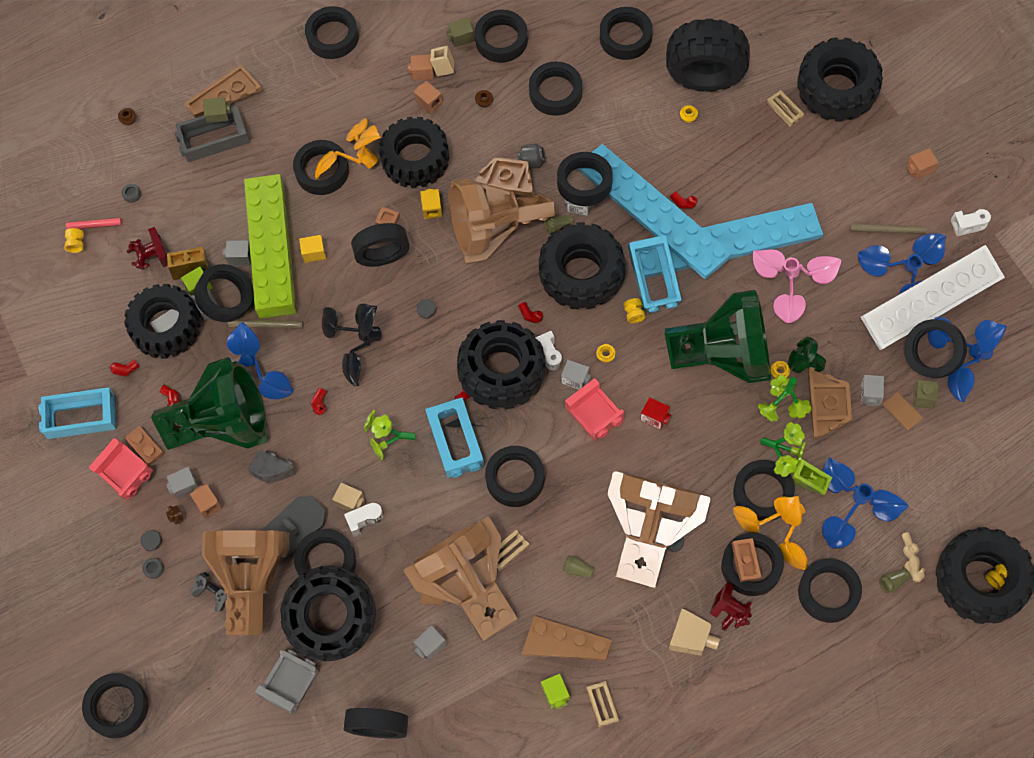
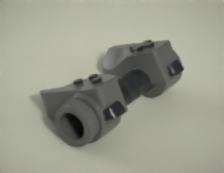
M207 572L200 573L194 581L190 594L198 597L205 589L209 590L216 597L215 611H222L227 600L224 588H218V586L210 582L211 577Z

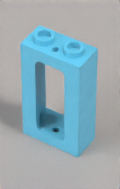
M666 235L629 243L627 247L639 297L643 304V311L648 310V313H653L665 306L667 309L678 307L677 304L682 299ZM653 248L658 253L668 294L667 298L656 301L650 299L639 255L640 251Z
M109 387L41 397V404L38 407L41 415L39 430L47 439L116 430L115 394ZM103 406V420L55 427V413L57 411Z
M463 398L425 409L447 478H457L465 472L480 470L484 466V461ZM458 414L470 450V456L455 461L451 458L439 420Z

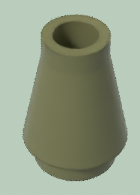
M571 215L549 217L548 220L544 221L546 231L548 233L558 232L565 225H573Z
M569 555L563 571L569 575L587 577L589 579L594 570V567L576 556L571 557Z
M904 568L899 571L883 574L882 578L879 579V585L885 593H894L906 581L910 580L911 576L909 571Z

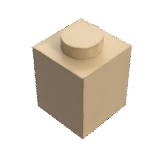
M448 45L431 49L430 62L437 77L454 73V59Z
M343 483L340 484L332 499L336 507L348 512L358 509L365 504L362 491Z

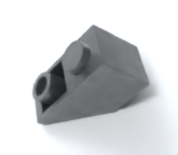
M259 450L248 468L251 476L267 484L295 476L297 473L293 466L294 464L289 460L283 459L282 461L271 451L264 452L262 450Z

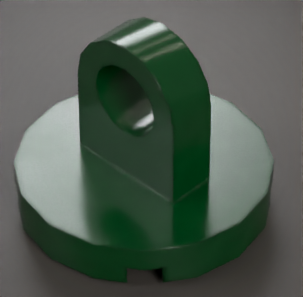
M809 336L800 340L796 345L798 346L796 351L793 350L790 353L788 366L795 373H800L809 367L815 368L814 371L817 372L825 369L826 359L817 353L818 343Z

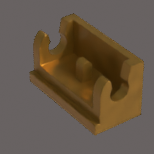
M203 246L167 254L168 269L173 280L181 279V277L198 267H201L203 272L209 268Z

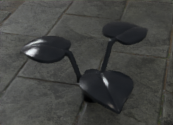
M365 303L357 306L355 321L359 325L358 328L338 326L336 311L331 307H325L322 315V330L327 338H333L337 329L359 332V339L364 342L351 349L349 354H344L342 360V370L345 378L352 385L359 386L361 362L359 356L354 352L365 346H370V342L380 341L381 329L378 326L372 327L377 306Z

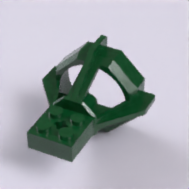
M756 290L733 293L707 322L665 328L664 335L671 369L709 364L715 365L747 383L771 380L764 318ZM736 314V321L730 323L729 317ZM735 335H738L739 344H736ZM690 344V348H686V346L683 345ZM737 358H742L743 363L737 362Z
M229 357L209 363L206 366L189 399L155 410L151 416L167 450L206 437H212L247 449L266 443L269 439L265 432L267 422L261 394L250 372L237 361L232 362Z

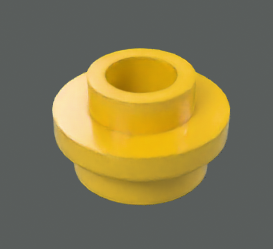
M687 105L680 110V117L686 123L693 122L698 116V111L694 106Z
M603 344L597 349V358L604 363L611 362L615 358V349L609 344ZM608 352L609 355L604 356L603 353Z
M777 361L771 366V375L774 378H777L779 375H784L787 378L790 374V368L784 361ZM777 369H782L783 373H778Z

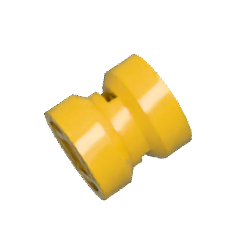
M77 228L67 229L65 231L67 241L64 243V249L71 253L83 251V243L81 241L84 238V232Z
M633 298L623 303L624 310L627 312L628 323L634 324L645 320L646 315L645 311L642 310L643 304L641 299Z
M997 564L995 570L989 571L985 578L993 588L1000 590L1005 583L1004 578L1007 576V570L1003 564Z

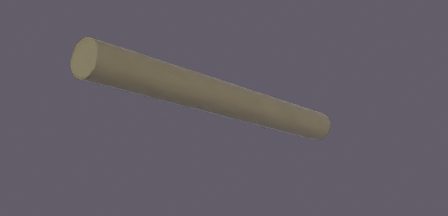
M851 224L850 231L926 234L927 227Z
M237 319L227 322L228 327H237L243 322L249 327L303 329V321Z

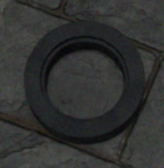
M337 6L321 8L315 11L305 24L308 46L319 57L325 59L344 57L358 43L359 32L356 20L344 8ZM337 21L347 26V36L338 43L324 44L315 37L318 28L324 23Z
M619 7L611 10L603 17L600 23V44L608 55L616 59L631 60L643 55L651 45L652 23L643 11L634 7ZM632 22L641 28L643 35L634 44L622 45L611 39L609 31L617 23Z
M500 9L488 12L476 24V47L484 58L493 62L504 63L518 58L525 51L528 43L525 21L520 15L509 10ZM496 25L511 26L518 33L517 40L512 45L504 48L491 46L484 37L486 32Z
M558 61L545 63L539 66L530 77V100L534 107L544 114L552 116L567 114L574 110L581 101L582 78L579 72L567 63ZM558 76L567 79L572 84L573 90L567 98L552 101L540 94L538 90L540 84L549 77Z
M315 140L305 144L298 150L293 160V170L297 182L302 189L314 195H327L337 191L344 185L349 175V165L347 158L337 156V171L328 179L313 180L304 173L306 163L314 156L325 155L332 150L345 154L338 144L328 140Z
M577 152L571 154L558 167V191L566 201L574 205L591 206L598 204L611 192L612 168L604 157L596 153ZM591 168L599 172L603 180L594 189L579 190L568 183L567 177L575 169Z
M382 223L367 227L358 232L351 241L356 262L368 267L393 263L405 256L410 248L405 228L394 223ZM381 242H392L384 247L369 249V247Z
M218 264L209 267L203 272L195 286L194 297L197 306L207 317L219 322H232L245 314L253 301L254 290L250 279L243 271L231 265ZM214 279L231 281L240 292V304L232 308L218 306L208 295V283Z
M929 319L917 324L909 332L905 341L904 351L906 360L914 371L926 377L943 378L955 373L962 366L967 354V344L964 335L955 325L939 319ZM932 330L946 332L954 344V352L948 363L938 368L928 367L920 360L918 355L920 339Z
M508 446L498 450L489 459L485 470L489 493L497 502L505 506H525L533 502L540 495L544 487L545 476L542 461L536 453L523 446ZM510 460L524 461L534 471V480L530 487L519 493H510L503 490L496 481L498 469L502 464Z
M756 460L745 465L738 473L733 488L736 506L751 509L756 513L759 521L776 514L777 511L775 506L762 508L748 500L744 490L748 479L758 474H767L779 481L783 489V497H794L795 493L794 481L790 473L786 477L776 474L774 472L776 462L770 460Z
M321 529L311 532L300 541L295 550L294 565L299 576L308 571L306 560L310 551L323 543H331L340 547L344 553L342 568L353 573L355 571V552L349 540L337 531Z
M745 533L735 537L727 545L721 563L725 581L734 586L733 590L746 596H759L771 591L779 582L784 568V559L779 546L771 538L759 533ZM753 538L754 546L762 549L770 557L772 572L766 579L760 582H740L739 576L733 567L734 553L731 543L737 540Z
M822 559L814 562L805 570L799 583L798 596L802 607L810 616L822 622L834 623L848 618L855 611L861 600L862 584L856 571L847 563L837 559ZM834 573L842 577L849 587L850 595L848 602L836 609L820 606L813 599L810 591L811 581L817 575Z
M121 673L107 674L95 680L87 689L82 702V713L88 726L107 738H122L132 734L141 726L148 711V698L143 687L133 678ZM113 687L129 689L134 697V708L130 716L124 722L117 725L102 723L97 715V703L101 695Z
M350 708L345 712L343 730L347 733L365 737L405 738L407 735L408 716L403 713L383 709Z

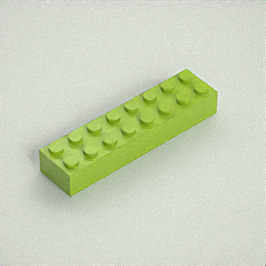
M276 174L244 179L255 310L259 319L296 314L285 190L281 175Z

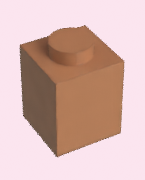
M431 54L411 56V63H408V73L412 74L413 80L434 79V68L430 62Z
M427 81L419 85L414 91L415 102L430 114L443 103L441 93Z
M929 148L910 156L907 169L917 180L934 173L939 162Z
M208 484L198 486L190 494L205 519L222 509Z

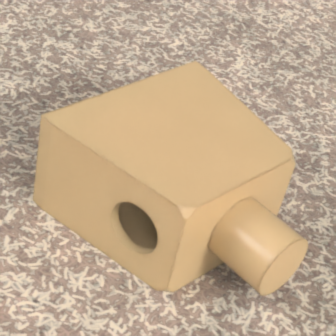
M682 609L669 650L702 655L705 646L717 650L720 638L709 635L712 626L709 622Z

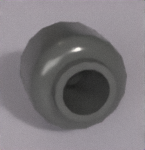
M537 143L522 146L518 153V160L528 161L530 168L541 166L546 159L544 148L540 147Z

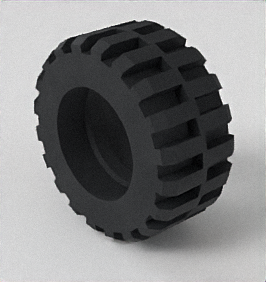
M407 117L406 120L400 119L397 120L396 124L392 123L389 126V130H385L382 134L383 138L379 142L380 159L385 174L394 183L398 184L400 182V185L403 187H407V185L411 186V188H417L420 185L425 187L427 183L432 184L436 182L437 177L441 178L444 174L443 171L447 169L449 149L446 135L438 124L435 123L433 125L432 120H423V117ZM411 144H422L431 149L424 158L417 161H407L398 156L403 148Z
M156 284L153 285V288H144V292L141 294L137 293L134 296L135 300L129 302V309L125 310L124 316L126 319L124 324L131 340L145 355L149 354L153 358L160 356L161 359H166L169 355H172V357L178 356L177 353L180 351L184 353L188 350V345L192 346L194 344V337H198L200 332L198 328L201 327L200 314L192 298L189 297L185 290H181L180 287L175 285L171 288L170 284H163V286ZM171 309L179 312L176 323L170 329L159 333L147 330L150 319L158 312Z

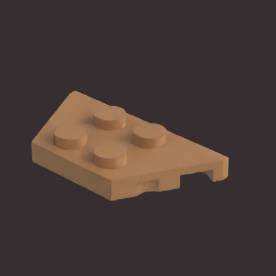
M494 157L486 167L479 171L480 175L475 179L476 182L509 189L514 195L534 196L528 161Z
M809 367L808 379L810 405L812 408L813 440H816L852 421L850 388L848 382L841 379L837 380L829 374H821L814 371L815 368Z

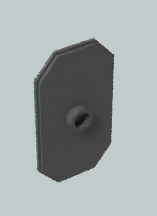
M313 496L298 497L261 531L277 530L289 533V551L286 557L281 558L286 559L296 550L298 544L305 536L323 526L325 510Z

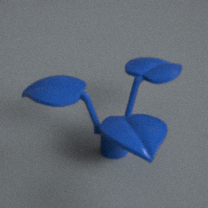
M933 233L919 237L913 244V252L915 254L910 255L906 260L888 263L891 258L889 251L883 246L874 245L858 252V261L864 271L876 277L885 275L887 266L892 267L904 264L905 269L912 272L911 284H905L899 292L901 294L922 282L918 281L915 283L917 270L922 266L923 262L933 265L942 260L945 253L946 235Z
M935 317V319L951 323L947 318ZM984 320L977 326L975 338L978 342L976 344L966 343L967 347H970L969 352L974 360L962 364L961 368L948 376L949 390L957 400L965 402L966 397L974 386V374L971 369L966 367L974 363H980L981 359L989 360L992 357L993 350L997 347L1005 333L1006 325L992 320ZM942 330L928 332L929 342L934 348L945 347L947 341L953 342L950 336Z
M241 322L228 336V349L233 354L241 355L238 361L241 365L246 367L255 365L259 380L262 381L258 389L264 397L282 399L292 394L294 389L287 376L283 373L271 371L264 378L262 377L258 360H256V354L260 347L259 340L253 330Z
M831 457L827 459L823 472L832 477L828 490L833 493H839L842 490L845 492L855 491L853 499L856 502L844 521L839 517L833 516L826 519L823 523L822 534L827 545L831 548H844L854 540L856 530L847 521L859 504L863 505L869 501L870 505H874L872 509L873 514L878 519L886 522L895 520L908 508L909 505L903 499L889 491L877 490L873 493V488L868 484L851 487L855 482L853 471L845 464L837 462Z

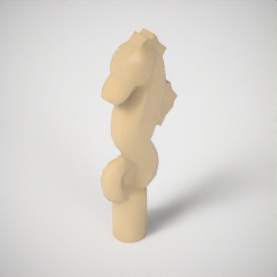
M906 532L902 534L905 543L903 552L909 561L906 562L904 568L909 571L912 580L919 583L924 579L926 569L921 568L919 571L920 562L919 558L915 555L919 552V547L913 543L910 533Z

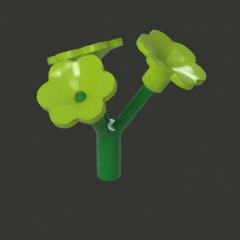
M779 375L776 379L770 381V393L773 396H777V400L771 402L770 405L766 403L758 404L760 413L770 421H777L779 419L775 410L786 395H791L793 398V404L788 407L791 418H804L806 414L811 412L812 408L808 400L802 401L797 399L793 390L797 379L795 377L786 379L784 375Z
M373 410L365 423L364 432L367 433L371 428V431L375 433V437L378 439L388 436L389 433L395 434V437L379 444L373 438L370 439V444L380 460H383L384 457L382 450L388 448L389 444L398 439L415 440V433L392 429V421L389 420V416L384 414L381 417H376V410Z
M787 423L786 429H784V437L776 441L765 437L760 440L761 445L775 450L779 460L775 463L774 472L781 474L782 477L795 472L796 465L804 453L806 442L802 444V440L805 438V434L801 431L799 424ZM788 441V443L791 445L795 444L796 446H802L799 448L792 446L791 448L781 445L780 443ZM779 448L796 455L797 459L792 458L790 455L782 456Z

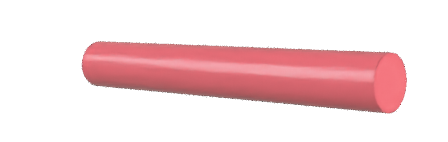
M122 219L66 223V229L122 225Z

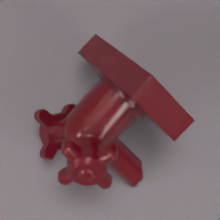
M155 227L148 229L152 239L150 243L143 245L140 239L130 241L127 253L130 254L132 251H135L138 257L136 262H131L132 266L143 270L150 265L145 263V260L158 256L163 267L168 266L167 255Z
M726 582L715 596L710 614L715 618L722 611L728 614L722 622V630L724 631L727 630L734 620L736 621L735 628L750 625L747 617H752L750 613L752 603L742 604L735 600L731 595L734 586L729 582Z

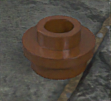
M487 90L479 91L475 95L476 103L480 107H488L493 101L492 93Z
M125 108L119 112L118 119L124 125H131L135 122L136 113L131 108Z
M177 505L168 507L166 512L168 520L176 525L179 524V521L183 520L179 507Z

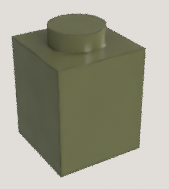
M468 17L448 23L449 31H446L449 42H453L454 47L474 42V32Z
M225 97L203 99L204 116L207 123L229 121L228 114H231V105L227 103Z
M918 380L913 389V407L933 409L937 401L938 382Z

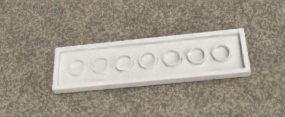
M984 245L861 316V319L879 350H882L909 334L917 324L925 320L935 319V317L942 315L1005 277L989 249Z

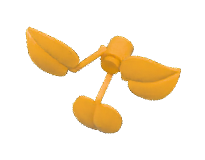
M367 118L362 119L346 136L348 142L354 139L357 141L354 149H360L356 154L358 159L332 150L325 154L318 162L315 169V178L318 180L319 176L335 162L337 156L345 157L355 161L357 164L362 162L368 169L372 168L378 161V157L366 148L365 145L381 138L377 127L372 125L366 129L368 120Z
M799 496L777 497L774 500L777 513L762 521H759L756 513L747 507L735 506L733 508L737 522L749 533H757L760 530L759 525L782 516L785 523L792 525L784 540L785 543L779 545L783 559L794 568L800 570L808 568V560L803 549L797 544L789 542L795 526L801 524L802 515L805 513V508L800 503Z

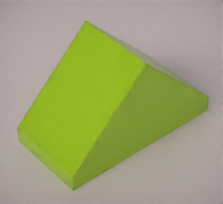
M803 459L799 460L793 475L796 486L821 495L826 494L832 479L831 476Z

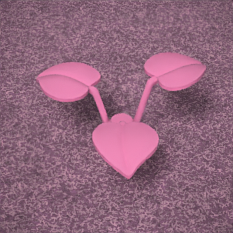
M770 249L753 251V263L759 275L764 278H774L778 271H784L785 275L789 277L790 296L787 294L778 296L773 305L774 312L785 323L797 321L803 315L806 308L803 296H793V278L799 275L800 270L807 276L812 275L814 282L828 284L836 278L841 265V259L829 256L816 257L808 262L807 271L802 264H799L796 258L785 260L784 255L780 251Z

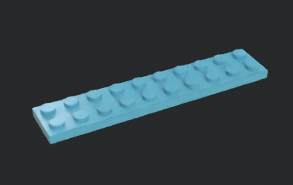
M601 144L592 152L604 157L612 168V189L608 197L655 237L666 235L669 249L706 280L732 258V253L605 145ZM577 169L596 186H599L603 180L600 173L594 169Z
M812 203L703 227L707 233L732 253V258L753 254L754 250H771L823 237V232ZM653 248L640 251L639 255L645 278L662 275L657 250ZM670 250L675 272L691 268Z

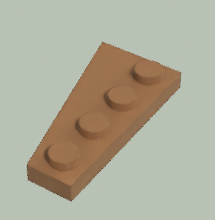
M239 65L185 102L184 105L197 118L204 115L203 99L225 97L227 103L232 104L263 90L242 65Z
M534 616L522 656L532 655L606 661L612 640Z

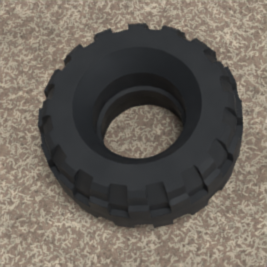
M706 18L705 20L696 19L690 23H684L679 26V29L674 30L667 43V70L675 82L682 84L683 87L710 92L720 89L725 90L739 83L749 69L750 44L745 33L741 29L739 30L738 26L724 20Z
M846 37L844 39L830 38L827 42L822 41L815 45L804 56L797 79V88L800 91L799 96L804 104H808L807 108L811 112L820 114L823 119L828 120V118H832L835 121H844V119L848 118L852 120L859 117L860 114L866 113L876 102L882 86L883 69L881 63L877 60L876 54L871 49L868 50L864 43L860 41L857 43L852 41V38ZM830 75H842L849 78L853 82L854 87L847 90L835 89L830 87L824 81V78Z
M577 222L574 226L568 224L561 227L560 231L553 232L548 237L547 242L542 245L538 260L539 276L545 292L553 297L555 302L563 306L566 304L571 309L579 310L580 307L592 309L597 304L602 305L608 302L610 297L614 294L616 295L620 289L625 272L623 249L620 243L614 239V235L607 230H602L599 225L593 223L591 226L585 225V222ZM587 258L594 261L598 265L599 270L592 277L577 279L568 275L564 267L574 259Z
M497 320L496 323L490 324V322L481 324L479 329L475 328L467 334V338L465 341H462L457 356L459 382H461L465 393L472 396L473 401L480 405H488L491 409H497L498 407L512 409L517 404L523 405L530 400L531 396L536 395L544 379L546 362L543 346L535 338L533 332L527 328L523 329L516 322L510 324L505 323V320ZM507 352L513 355L520 364L512 372L500 374L489 370L484 365L483 360L492 353Z
M978 527L974 530L968 529L953 538L939 557L936 567L938 591L943 595L946 605L958 612V616L964 619H971L974 623L978 624L1001 623L1020 612L1034 592V565L1031 563L1032 557L1030 553L1021 547V542L1018 539L1007 536L1005 531L999 529L990 530L987 527ZM982 561L992 565L994 568L997 564H1003L1007 570V576L1004 578L1005 583L997 593H984L974 588L966 574V568L969 563Z
M335 566L313 568L297 577L286 590L280 608L282 630L291 646L302 655L318 661H336L354 654L367 642L373 631L376 619L374 597L366 583L350 570ZM323 594H333L339 597L347 609L344 625L333 633L318 631L309 620L310 605L317 597Z

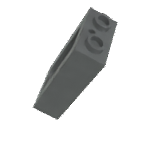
M238 106L231 107V114H228L229 121L207 123L203 115L175 124L177 131L174 133L177 142H181L182 146H179L182 157L186 156L187 161L192 162L250 143ZM233 124L237 127V134L191 148L189 139Z

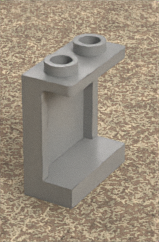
M281 649L279 652L280 657L263 686H258L255 693L264 700L294 715L319 671L315 668L316 664L306 658L304 661L297 658L298 654L290 649L287 652Z

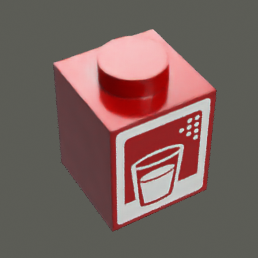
M649 397L641 412L640 420L661 430L663 425H667L672 415L669 414L670 406Z

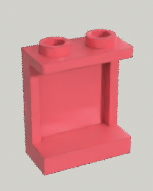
M595 378L565 400L566 410L594 441L598 438H604L609 433L608 430L612 427H618L624 421L625 412L622 409L619 410L600 389V383Z
M116 438L108 444L89 466L93 472L99 474L119 492L118 494L127 500L137 493L140 485L146 482L153 472V469L125 443Z

